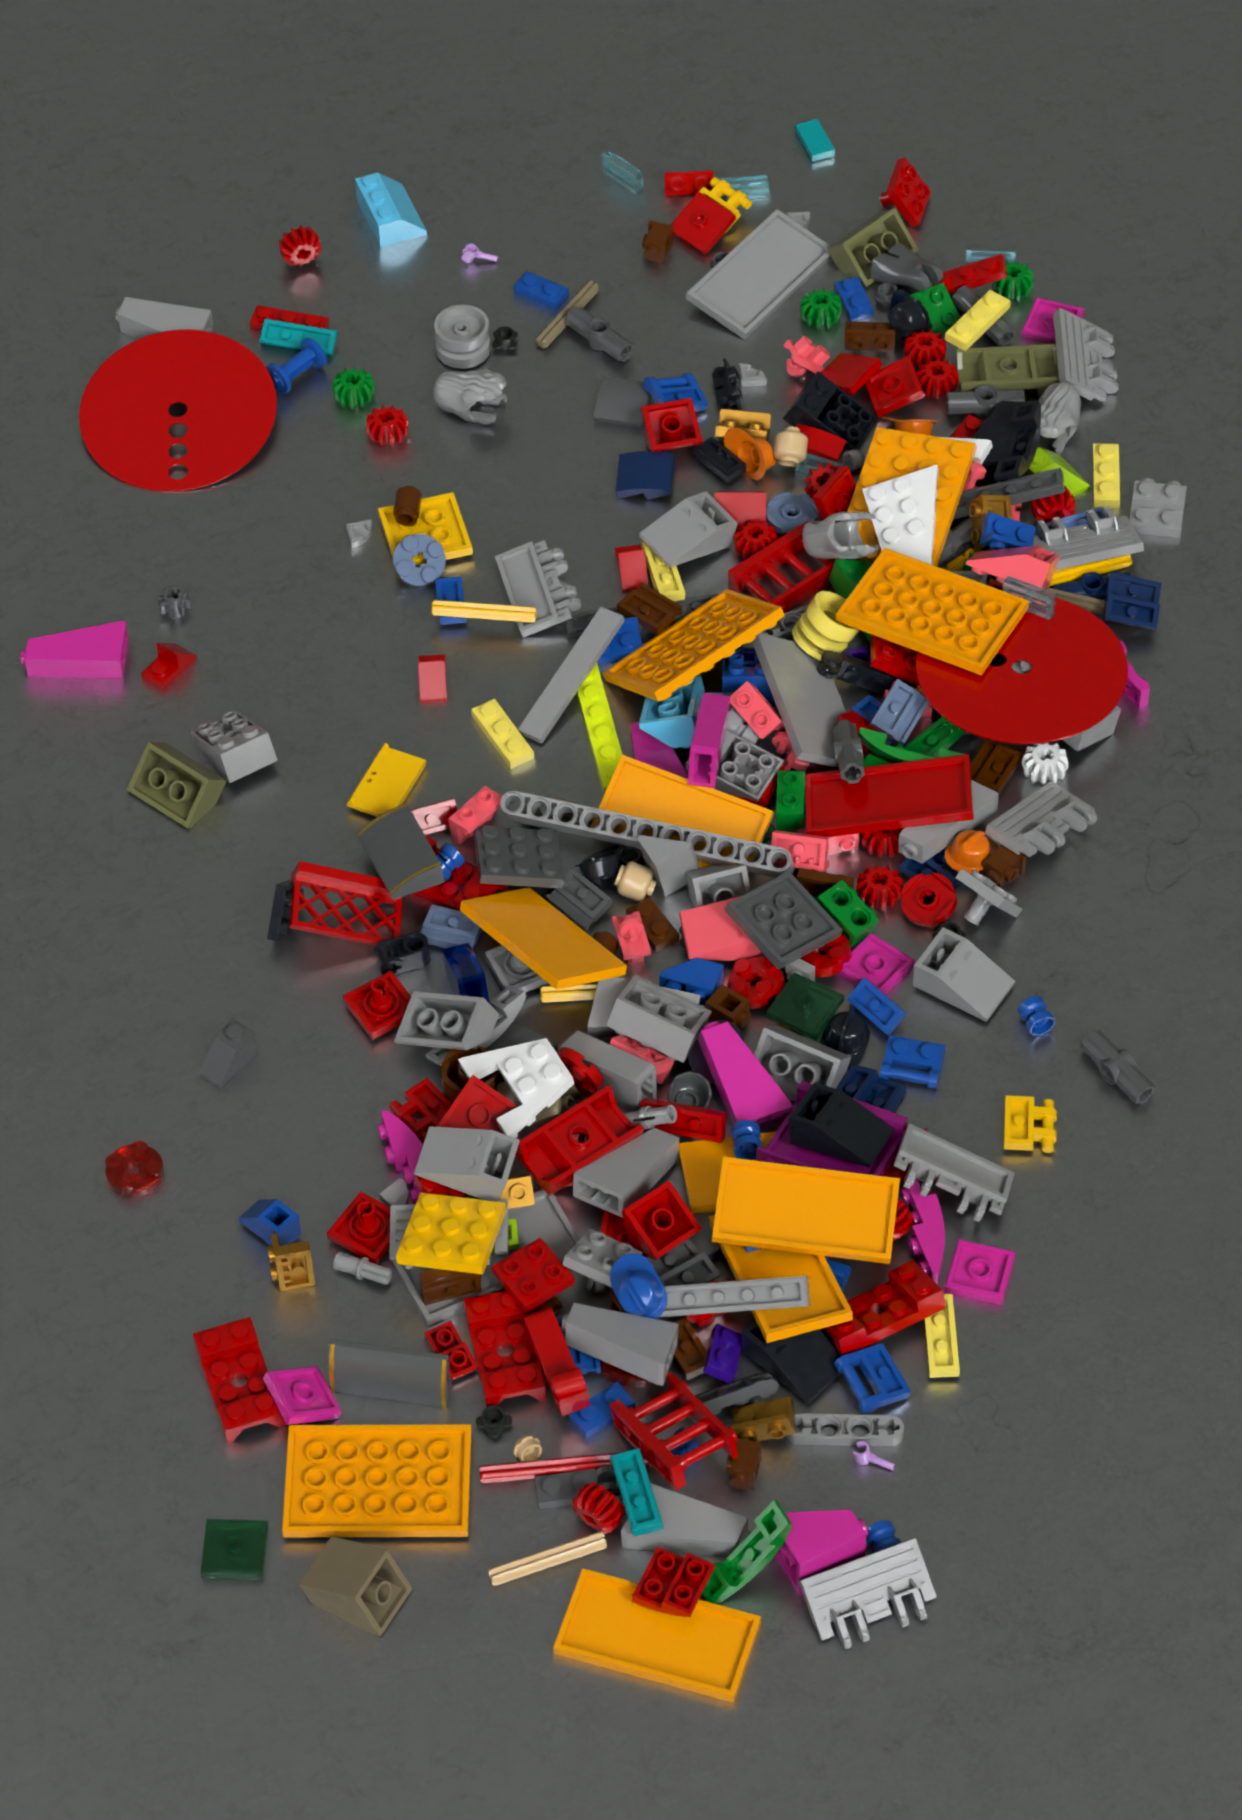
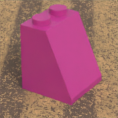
M851 1509L786 1512L792 1527L775 1557L798 1595H801L803 1592L799 1580L865 1556V1552L868 1550L866 1545L868 1530L861 1518L857 1519Z

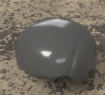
M691 1071L677 1075L667 1092L668 1102L706 1109L712 1097L709 1081L700 1073Z

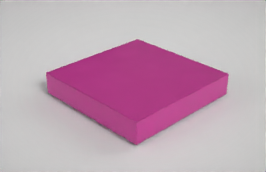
M1036 297L1022 329L1021 337L1055 344L1053 313L1060 307L1083 318L1084 308Z
M870 932L851 951V960L848 963L847 959L842 965L843 969L837 974L856 986L865 977L887 995L914 968L915 960Z
M958 1239L944 1286V1293L1002 1305L1016 1252Z
M318 1366L267 1371L263 1377L287 1425L339 1419L342 1411Z

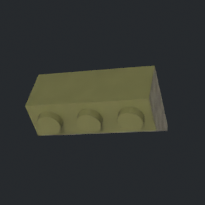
M895 207L879 212L827 248L838 269L849 278L858 277L864 288L875 281L871 276L872 261L875 257L882 253L888 254L889 249L898 243L914 253L919 251Z
M148 742L127 791L184 827L191 828L216 805L227 780L165 742Z

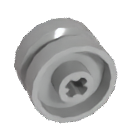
M462 304L450 306L437 315L434 322L435 349L437 357L443 364L452 368L466 369L475 367L487 359L491 350L490 327L487 315L479 308Z

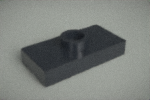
M712 436L705 440L703 444H699L693 449V456L727 483L746 471V463Z

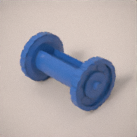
M307 337L302 340L300 345L301 352L281 366L276 363H270L266 366L273 380L275 390L281 394H286L291 390V380L310 366L321 369L327 364L324 350L314 339Z

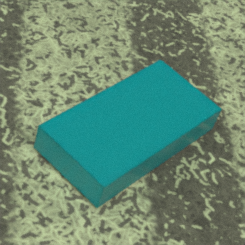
M818 119L795 124V132L812 162L835 156V149Z

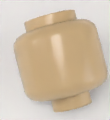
M785 427V431L778 432L775 435L773 452L775 459L783 466H799V463L806 459L808 437L801 433L797 427Z
M631 861L626 866L621 865L614 885L618 886L617 892L620 895L640 902L646 895L652 896L657 881L652 879V869Z

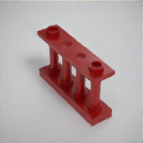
M806 521L728 570V589L740 592L748 588L760 600L780 606L783 613H786L831 585L828 578L835 560L833 558H817L825 566L814 572L796 557L799 553L806 551L802 541V529L809 522ZM784 563H788L805 579L794 585L776 568ZM763 576H768L785 592L774 598L756 581Z
M670 1371L666 1377L669 1390L634 1409L632 1407L627 1408L620 1399L609 1404L614 1427L635 1449L640 1448L642 1456L675 1490H678L686 1485L683 1472L686 1471L687 1466L720 1448H723L732 1459L738 1457L736 1448L738 1438L730 1426L726 1427L690 1391L683 1379L679 1380ZM673 1401H676L681 1406L651 1424H643L639 1420ZM689 1416L697 1422L666 1440L658 1439L655 1436ZM704 1432H707L712 1437L711 1440L681 1456H674L670 1452Z

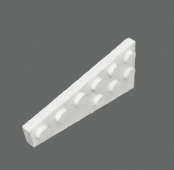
M938 465L862 489L869 513L873 514L876 518L872 519L881 551L887 548L933 565L932 553L935 538Z

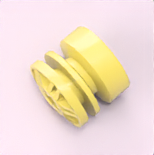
M820 591L809 603L806 612L800 616L799 621L793 626L792 635L799 647L818 660H821L822 654L826 650L842 654L846 650L849 641L853 640L859 632L856 628L836 621V613L846 601L842 596L830 591Z

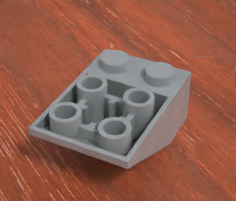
M705 491L685 498L639 533V537L671 568L731 547L737 522Z
M239 711L226 712L220 719L202 723L196 730L190 732L191 737L217 773L229 783L278 761L269 733Z
M726 730L716 786L713 789L758 802L784 763V760ZM689 759L685 766L687 775L689 773Z
M942 927L914 964V987L985 1022L988 1021L1015 984L1014 979L973 943Z
M429 1126L414 1175L482 1200L498 1202L506 1186L520 1140L494 1130Z

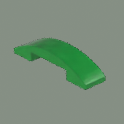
M942 716L908 745L903 747L899 744L896 747L937 758L940 748L947 750L965 733V730L950 723Z
M860 728L859 737L862 744L872 753L889 763L935 758L887 745V734ZM940 748L938 758L965 754Z
M773 1500L754 1520L757 1527L723 1563H713L715 1564V1569L702 1593L707 1602L719 1604L752 1580L779 1551L791 1530L792 1523L777 1500Z

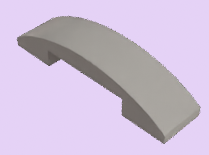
M509 985L489 1002L500 1015L490 1040L477 1046L486 1049L507 1030L524 1004L527 996L524 991ZM434 1047L425 1056L428 1060L442 1066L444 1057L453 1049Z

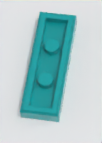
M264 319L259 343L265 346L301 352V341L308 337L314 339L322 347L326 356L333 357L338 332L330 329Z
M640 1448L610 1455L633 1537L662 1530L663 1523Z

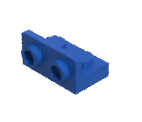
M989 512L984 515L980 544L989 547V550L1033 546L1035 526Z
M637 617L624 618V623L597 661V665L618 662L642 646Z

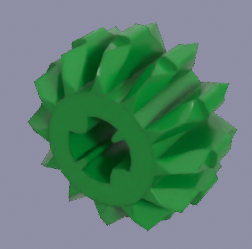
M1007 260V278L992 282L993 291L1009 300L1015 299L1019 301L1020 297L1027 298L1029 292H1032L1034 287L1033 270L1029 269L1027 264L1020 265L1018 261L1011 263Z
M813 288L812 293H805L800 303L802 321L807 322L808 327L817 326L818 330L821 326L829 329L831 324L837 325V321L841 318L842 314L840 296L835 295L833 290L826 292L824 288L821 291Z
M356 367L353 370L344 368L343 373H336L332 383V391L335 401L340 402L342 408L348 405L352 409L355 406L363 408L364 403H371L375 393V385L372 375L367 374L365 369L358 371Z

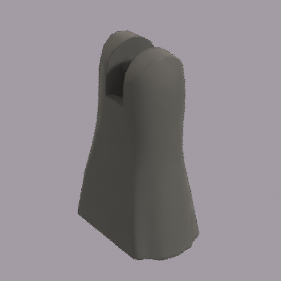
M900 243L891 247L888 254L882 253L875 257L871 266L872 279L877 281V283L904 285L921 291H926L930 288V283L937 284L943 278L942 270L938 265L924 260Z

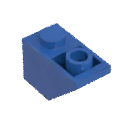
M695 958L661 971L659 986L701 995L700 1005H705V1002L724 983V965Z
M278 1199L258 1200L238 1218L242 1225L269 1245H272L271 1234L277 1233L279 1246L290 1244L301 1235L299 1215Z

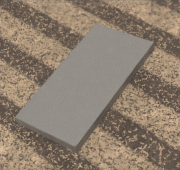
M776 209L687 292L686 300L745 340L832 258L827 250L830 245Z
M759 633L752 643L796 759L839 768L833 744L835 742L833 728L837 726L839 716L846 713L834 680L818 673L817 668L822 661L807 654L799 647L797 642Z
M543 1189L533 1193L534 1205L509 1209V1219L516 1218L519 1250L541 1237L563 1263L565 1255L576 1245L580 1238L553 1194L548 1196ZM518 1250L508 1251V1254L497 1255L495 1252H491V1264L486 1265L483 1275L481 1274V1291L425 1305L421 1298V1278L419 1273L432 1270L433 1268L414 1266L413 1269H406L405 1265L397 1264L396 1260L390 1261L427 1327H430L465 1312L464 1298L506 1291L492 1274L491 1266Z

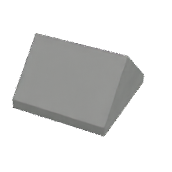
M645 835L638 836L645 865L653 870V879L657 881L656 884L665 897L687 885L685 872L700 869L691 842Z

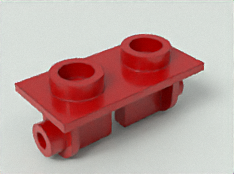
M713 170L664 172L665 197L696 195L703 187L709 191L714 188L710 185V181L714 178Z

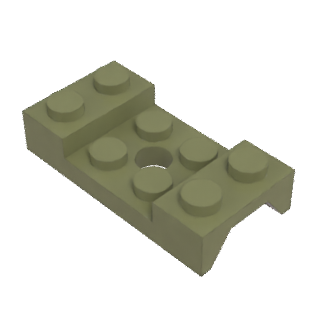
M1056 344L968 348L966 351L962 349H957L956 368L959 375L960 392H972L980 385H990L996 390L1036 389L1037 396H1040L1049 385L1059 383ZM1012 366L1014 369L1007 370L1004 367Z

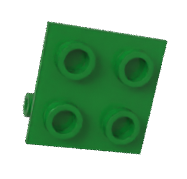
M944 283L930 287L926 291L910 295L921 303L928 312L930 330L933 331V334L945 335L960 319Z

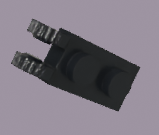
M830 650L824 651L821 657L822 663L817 668L818 673L828 679L837 678L838 680L884 695L885 690H890L895 677L871 667L868 661Z

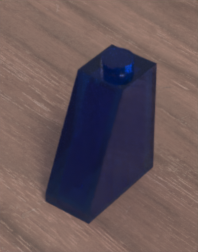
M465 943L442 949L446 975L453 994L484 997L489 1003L485 973L470 944Z

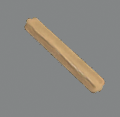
M598 1531L488 1569L490 1582L496 1586L603 1550L607 1547L606 1538L603 1532Z

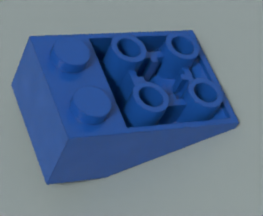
M741 645L735 650L733 655L723 658L722 693H734L748 681L755 685L772 707H777L754 647H744Z

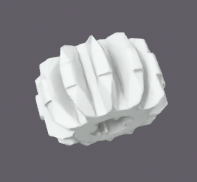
M1049 743L1042 745L1034 744L1033 747H1027L1022 758L1025 777L1031 778L1032 784L1038 781L1041 782L1042 786L1050 781L1056 783L1057 780H1063L1069 764L1065 749H1059L1058 743L1049 745Z

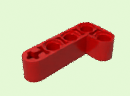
M552 1307L524 1316L523 1322L561 1417L590 1407L588 1391L582 1372L573 1361Z

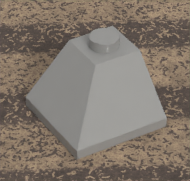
M745 864L709 866L685 872L693 908L743 896L751 891Z

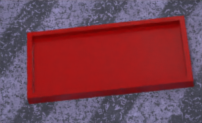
M969 754L864 767L865 776L860 779L859 783L849 784L848 781L842 780L839 770L805 774L807 834L834 837L974 820Z

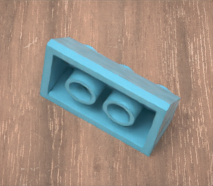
M378 172L355 178L357 202L380 247L427 235V231L403 184Z
M701 676L694 677L690 684L673 691L672 695L666 700L658 702L645 697L639 721L640 729L671 748H690L702 696L705 693Z

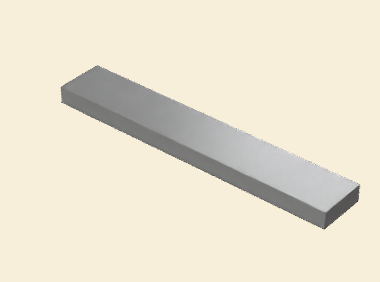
M603 607L599 608L519 726L518 731L522 736L540 744L544 742L624 623L623 615Z
M808 1276L664 1286L667 1293V1306L660 1317L810 1306Z

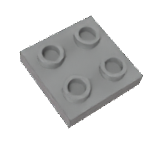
M961 869L955 877L976 892L977 897L963 915L964 918L973 924L979 925V922L991 905L997 906L1016 918L1022 911V908L1015 904L1017 901L1015 896L1003 890L992 880L974 869L971 873Z
M499 946L485 952V960L502 990L511 985L526 993L549 984L504 946Z
M590 1229L565 1255L563 1266L589 1277L586 1285L588 1290L591 1291L593 1284H595L593 1292L602 1293L605 1291L606 1285L612 1287L610 1276L614 1263L626 1254L642 1255L643 1252L629 1244L614 1240L602 1232Z

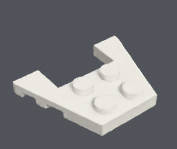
M547 1038L458 1059L468 1079L472 1075L481 1079L497 1070L500 1071L521 1106L496 1118L502 1132L513 1138L519 1137L518 1132L527 1125L529 1127L536 1120L535 1116L545 1107L549 1108L574 1085L573 1077Z

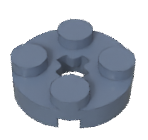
M784 492L774 496L769 501L766 521L769 526L775 528L777 534L784 536L806 521H818V510L814 500L808 495L800 493V496L792 495V492ZM790 512L791 514H797V515H796V516H788L787 513Z
M425 534L406 536L397 545L392 558L396 574L403 583L412 587H425L433 583L435 579L441 576L446 562L442 545L434 538ZM418 554H422L426 564L416 567V563L412 561V556L417 557Z

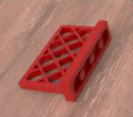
M302 861L298 862L291 873L290 883L293 884L289 928L376 946L383 940H388L382 938L376 931L384 925L392 933V939L400 937L402 897L392 900L381 878ZM300 885L310 887L316 895L307 901L300 892ZM328 892L337 893L343 901L334 906L325 894ZM356 897L363 898L369 907L360 911L352 900ZM318 899L328 909L322 915H319L311 906ZM345 904L355 915L348 921L338 911ZM380 904L394 905V913L387 917L378 907ZM305 908L314 920L310 923L298 921V912ZM371 910L382 921L374 927L364 916ZM332 914L341 926L331 928L323 919ZM359 920L367 929V932L364 934L356 933L350 924Z

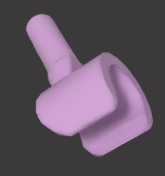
M472 243L465 246L461 259L467 263H471L475 257L494 262L498 258V256L479 251L478 247Z
M858 1441L856 1443L857 1449L862 1452L852 1451L854 1461L858 1465H866L870 1462L893 1471L895 1464L871 1453L867 1442Z

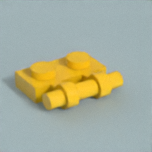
M716 177L710 181V185L714 187L711 191L705 187L699 191L733 213L737 218L734 223L741 216L736 208L742 206L745 209H749L752 205V201L746 198L745 193L740 190H734L731 188L730 183L725 180H719ZM726 195L730 199L726 202L720 197Z
M1005 1095L1004 1150L1033 1151L1034 1141H1039L1042 1144L1043 1152H1053L1054 1143L1057 1141V1132L1054 1130L1057 1110L1054 1108V1101L1045 1099L1043 1106H1034V1097ZM1034 1120H1040L1042 1128L1034 1127Z

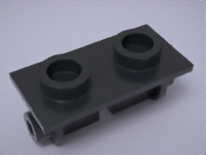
M724 358V366L716 367L712 372L717 406L721 409H729L730 406L736 404L738 409L742 410L740 399L743 398V394L737 384V381L740 380L738 371L735 366L731 367L726 358Z

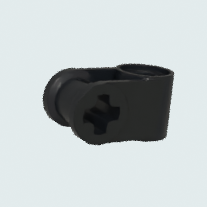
M412 932L394 939L383 940L374 947V953L381 962L380 971L382 975L392 971L397 976L400 973L426 967L431 960L427 937L419 932Z

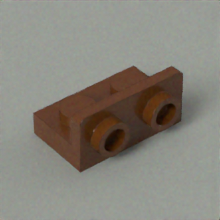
M845 321L844 350L895 351L896 331L891 328L890 323Z

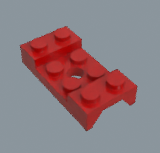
M425 835L435 855L440 852V849L437 848V841ZM465 861L460 868H455L452 871L451 882L441 883L412 894L434 905L460 911L461 901L493 895L498 889L505 891L507 885L480 884L478 866Z
M608 1085L521 1139L515 1155L548 1196H551L572 1183L573 1174L577 1170L642 1135L644 1127L639 1123H631L617 1106L613 1090ZM582 1133L588 1140L584 1143H579L573 1139L572 1135Z
M911 1260L888 1271V1282L847 1301L853 1312V1320L825 1327L824 1329L831 1335L839 1355L844 1356L859 1351L946 1309L943 1290L914 1260Z
M507 1291L464 1298L466 1320L486 1407L498 1405L506 1398L527 1394L539 1401L546 1400V1389L540 1362H538L523 1322V1317L528 1315V1313L523 1311ZM501 1348H509L513 1351L511 1355L505 1357L497 1354Z
M251 1317L193 1333L195 1348L227 1443L233 1442L243 1429L266 1422L279 1428L286 1426L263 1380L268 1370ZM238 1378L247 1380V1383L242 1387L232 1385V1382Z

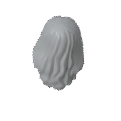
M488 368L466 373L447 371L440 374L435 381L433 398L438 407L446 412L455 413L464 421L488 425L495 423L496 415L470 411V407L475 405L477 401L482 404L498 406L501 401L506 403L507 397L505 394H502V390L506 387L507 383L501 374L491 372Z
M1067 382L1049 385L1039 399L1041 403L1040 435L1047 438H1056L1052 447L1055 449V453L1059 455L1062 454L1064 446L1075 433L1080 421V395L1075 387Z
M838 512L821 522L809 521L802 529L804 548L810 556L821 559H858L872 555L877 552L879 546L864 544L858 531L859 521L876 518L868 512Z

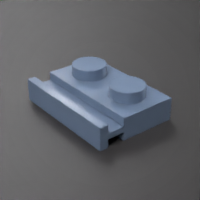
M897 679L869 726L881 733L887 734L888 738L896 740L903 746L929 702L920 692Z
M431 904L422 925L423 928L419 933L427 937L428 944L472 955L474 945L477 944L483 929L461 911Z

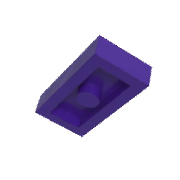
M718 1323L715 1325L711 1332L703 1369L704 1373L729 1384L732 1382L736 1374L741 1351L740 1333Z

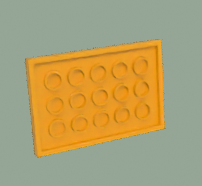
M877 427L847 512L869 513L862 489L938 465L935 538L932 553L933 565L937 567L977 450L976 443ZM872 519L859 521L858 525L861 540L866 545H878L879 548L872 555L849 560L874 562L882 552Z
M884 548L836 613V621L982 676L1028 610L1029 600Z
M726 589L603 671L602 674L606 682L655 701H663L668 699L672 692L679 687L690 684L693 678L700 673L711 670L714 664L722 658L733 655L738 647L755 640L756 635L774 627L777 621L785 615L780 606Z
M471 1424L289 1425L282 1527L283 1538L331 1536L468 1537Z

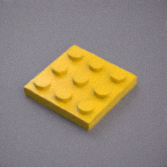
M453 492L423 498L421 500L419 518L413 525L409 526L396 522L393 514L394 505L378 508V516L392 558L397 545L406 536L414 534H425L439 542L443 547L446 560L473 554L472 545ZM418 554L417 557L412 556V561L416 563L415 566L426 564L422 554Z
M420 1192L396 1254L397 1264L483 1275L507 1211L506 1203Z

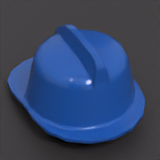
M629 1253L621 1256L614 1263L610 1276L612 1289L620 1305L628 1314L658 1319L664 1313L667 1306V1293L653 1265L646 1257L640 1254Z

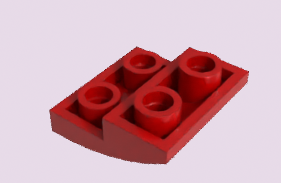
M657 1546L632 1596V1602L658 1612L691 1617L715 1569V1564L690 1553H687L685 1557H681Z

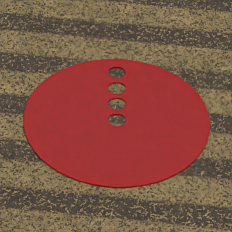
M202 330L164 331L140 338L124 346L111 355L97 369L88 382L82 396L79 411L80 430L85 446L93 459L106 472L118 480L152 491L179 492L193 490L217 483L231 476L258 454L267 441L275 422L277 411L276 391L269 371L262 361L239 342L217 333ZM174 403H183L187 406V412L183 416L174 417L169 414V408ZM177 423L184 424L187 427V433L179 438L172 437L169 434L170 427ZM182 444L187 447L188 451L184 457L176 459L169 455V449L173 445ZM175 465H183L187 468L188 472L182 479H173L169 476V470Z
M1010 593L1029 600V608L997 653L1006 658L1005 664L1002 666H992L989 664L982 676L917 652L916 674L919 686L930 705L941 716L973 735L1012 744L1055 742L1078 735L1092 728L1106 718L1117 706L1125 691L1128 678V664L1124 649L1117 636L1102 620L1078 605L1042 594ZM1017 661H1026L1032 666V669L1028 673L1020 674L1012 669V665Z

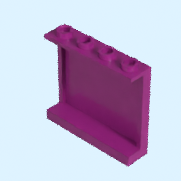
M801 1081L797 1087L796 1103L766 1148L758 1146L756 1149V1161L883 1176L899 1150L904 1131L907 1128L908 1117L854 1099L894 1128L893 1135L870 1168L790 1144L789 1117L813 1085Z

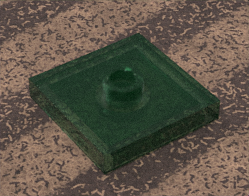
M794 972L767 1010L766 1018L816 1041L844 1002V995Z
M207 1519L200 1572L201 1578L263 1580L269 1530L268 1521Z

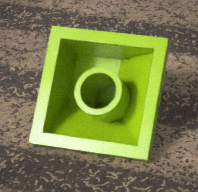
M1041 447L1037 448L1029 469L1020 476L1024 477L1061 468L1064 486L1070 490L1071 495L1073 494L1075 497L1090 489V485L1059 454Z

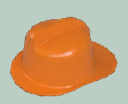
M882 417L883 419L893 420L896 430L929 436L932 434L933 425L939 424L938 421L900 420Z
M735 427L726 432L724 446L746 463V471L744 472L750 479L760 480L764 476L765 471L777 463L778 460L775 459L772 447L766 439L753 438L744 430Z
M964 830L947 847L944 858L946 863L958 872L961 869L969 873L973 869L979 872L983 870L984 860L999 846L993 840L987 838L983 831Z

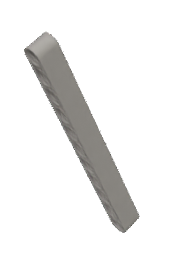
M519 791L506 792L500 802L501 808L509 820L639 849L638 836L645 830H652V837L669 839L671 836L677 835L680 836L679 841L691 842L693 848L699 841L707 842L703 850L695 851L697 861L718 866L745 864L747 872L774 878L788 871L792 874L795 865L790 853L781 847ZM513 802H521L518 810L509 811V806ZM541 807L547 808L544 816H535L537 809ZM564 814H574L571 821L561 822ZM591 819H600V823L597 827H588V823ZM617 825H627V828L623 833H614V829ZM723 848H734L730 856L723 857L720 855ZM757 852L761 854L758 861L754 863L747 861L751 853ZM777 859H787V864L783 868L774 867Z

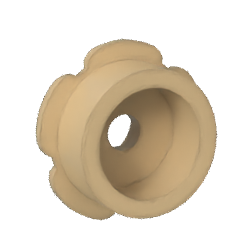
M531 1435L518 1439L513 1449L515 1459L519 1462L538 1460L542 1453L539 1439L537 1437L533 1438Z

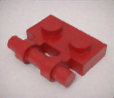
M425 1078L404 1092L407 1103L401 1105L395 1100L389 1105V1109L412 1130L422 1144H424L429 1126L436 1127L452 1105V1102L428 1078ZM416 1112L423 1117L418 1122L412 1116Z

